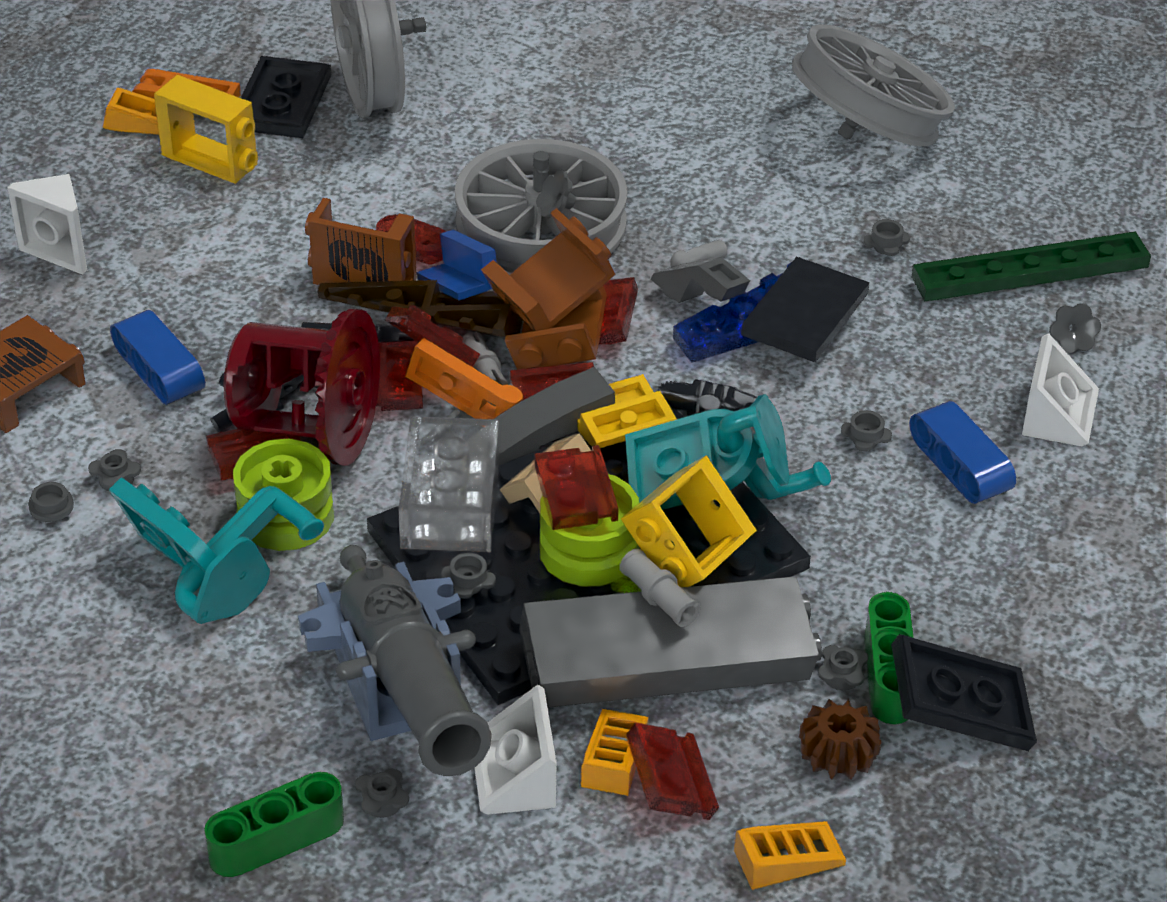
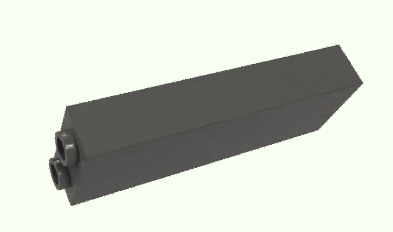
M797 576L683 587L682 589L686 594L700 604L699 615L691 624L685 627L678 626L658 605H650L643 598L642 592L524 603L519 627L531 688L536 685L544 688L547 708L810 680L816 662L821 660L822 644L818 633H812L809 622L811 617L810 601L807 594H801Z

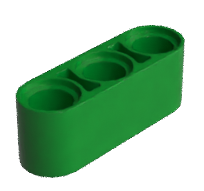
M882 592L874 595L869 601L864 636L865 652L868 656L867 674L870 706L873 715L878 720L895 725L902 724L908 719L903 718L891 644L899 634L914 637L908 601L897 593Z
M327 772L311 773L211 816L206 822L204 829L210 868L216 874L223 877L239 876L337 833L344 822L340 781L334 775Z

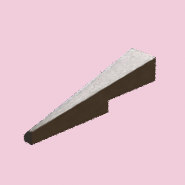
M437 280L320 283L317 291L321 299L479 332L504 339L507 335L520 334L523 322L511 310L510 304H505L494 291H486L458 301L440 292Z

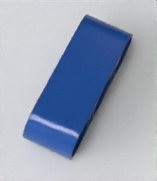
M143 311L110 326L111 338L119 354L163 404L168 405L205 388V377L198 361L153 311Z
M948 401L911 416L909 427L917 446L969 502L976 504L1015 488L1016 473L1011 461L955 402Z

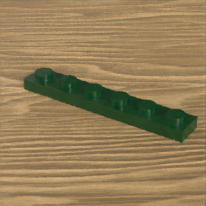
M1134 231L913 264L911 277L924 302L1149 268L1151 254L1137 232Z

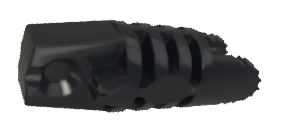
M695 379L693 384L678 383L677 381H670L669 383L666 381L665 384L661 383L657 390L661 391L668 405L672 408L687 410V416L713 409L737 411L750 407L758 397L736 387Z

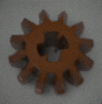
M830 698L824 705V708L812 705L808 718H804L803 723L800 725L799 738L801 739L800 751L802 759L811 761L810 764L812 765L813 772L827 770L831 780L837 773H843L850 780H852L857 771L868 773L873 760L877 759L881 749L882 741L880 740L878 719L869 717L867 706L853 708L849 698L843 705L835 704Z

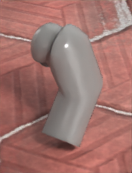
M714 240L694 247L687 253L684 250L676 251L671 257L670 265L672 267L712 258H724L727 255L728 249L722 240Z

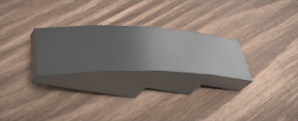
M595 367L549 386L492 419L444 455V462L459 482L540 450L541 445L577 432V419L580 418L581 413L615 404V392Z

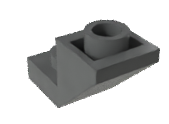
M722 257L675 265L653 273L650 279L662 289L667 297L676 300L678 303L700 296L704 291L710 297L722 302L744 294L750 283L747 277Z

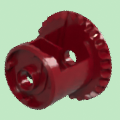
M348 309L340 313L338 318L332 321V327L329 330L249 322L244 325L232 341L224 372L225 407L235 427L241 430L316 438L319 441L318 448L332 464L347 466L353 463L360 455L369 436L379 391L380 353L377 332L372 318L365 310ZM304 374V382L300 386V391L309 392L315 386H319L315 392L318 397L315 411L319 415L305 414V402L303 400L292 401V412L276 411L282 385Z

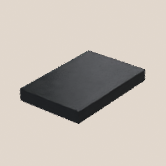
M261 56L241 96V99L252 102L255 133L303 139L331 78V64Z
M796 257L742 323L741 335L806 360L816 362L868 295L870 282Z
M901 634L892 642L891 647L904 719L1024 751H1029L1036 744L1037 739L1022 668Z

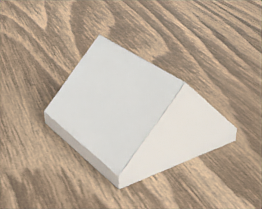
M65 174L15 182L8 186L18 249L83 275L87 271L78 207L70 175Z
M1049 333L1042 336L1022 435L1082 447L1089 443L1099 388Z
M536 685L488 722L492 733L491 747L484 760L474 768L480 811L487 815L556 808L557 763L545 690L543 687Z

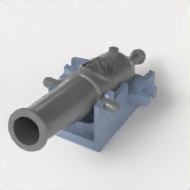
M357 545L345 547L340 553V563L351 572V575L342 585L341 591L329 593L325 582L317 583L318 607L298 616L299 630L301 635L305 636L307 651L335 650L340 663L337 666L336 674L340 679L347 681L370 741L412 731L419 742L418 754L422 764L432 773L447 777L461 775L474 769L484 760L491 747L492 733L488 722L478 713L473 712L461 688L459 651L473 647L476 637L469 630L450 634L445 619L461 612L460 598L458 593L454 594L451 578L412 581L404 562L395 564L396 570L386 564H382L379 560H372L366 563V553L361 547Z

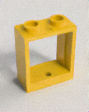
M176 75L154 93L162 156L234 184L241 180L248 172H251L258 164L252 102L180 75ZM193 113L224 124L227 145L196 134Z
M707 455L675 472L621 518L640 549L661 570H669L677 578V585L680 588L690 587L704 580L757 531ZM675 493L711 545L696 559L660 507ZM714 500L719 502L720 507L714 504Z

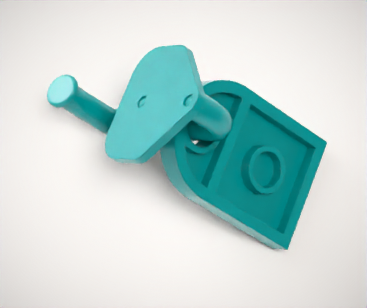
M766 394L758 396L750 407L737 411L726 409L708 410L625 434L629 485L639 497V503L675 472L706 455L729 490L744 481L755 496L762 499L773 500L820 485L828 486L831 482L828 468L819 461L815 462L810 469L789 475L783 425L778 411ZM675 493L660 507L664 510L682 505L683 503Z
M121 477L109 489L138 535L182 568L174 593L176 604L198 624L240 614L263 591L270 577V569L252 539L278 513L299 529V537L303 540L316 538L324 529L323 521L315 518L304 506L279 488L268 486L259 490L206 544L188 528L190 523L178 510L172 506L167 510L159 506V499L145 485L140 484L136 488ZM200 588L199 594H198V597H197L194 593Z

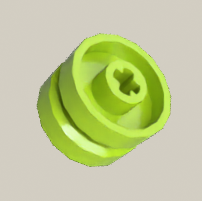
M278 439L253 446L239 457L233 469L237 512L259 490L268 486H274L304 506L315 518L320 519L324 523V529L320 535L311 540H303L299 537V529L278 513L252 539L256 545L276 551L297 550L316 543L329 531L334 521L330 461L320 449L304 441Z
M578 471L559 477L545 489L540 499V559L548 572L563 582L578 586H603L618 581L625 576L620 571L621 560L628 552L639 549L638 544L621 520L624 515L639 504V497L628 483L617 476L599 471Z

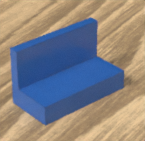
M453 229L440 233L444 263L416 272L417 280H437L439 291L459 301L492 290L481 269L492 260L497 262L496 252L494 248Z

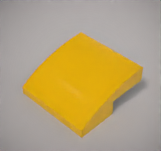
M644 374L610 383V387L615 392V404L581 413L580 418L577 419V427L584 439L592 447L599 449L626 441L625 434L677 420L661 391L653 392Z

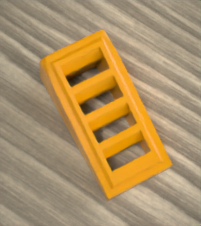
M119 87L116 88L106 107L103 128L112 131L159 135L155 99Z
M608 709L601 710L581 766V787L629 796L649 717ZM606 735L630 739V741L606 737ZM603 747H608V748H613V749H618V750H624V751H626V752L616 751V750H611V749H605V748H603ZM599 758L608 759V760H614V761H619V762H622V763H616V762H611V761L600 760Z
M827 821L756 826L736 831L734 852L752 890L845 866L846 858ZM821 839L827 852H818L813 841ZM803 844L807 853L800 854L796 845ZM785 848L788 855H781L779 850ZM769 853L770 856L763 857L762 854Z

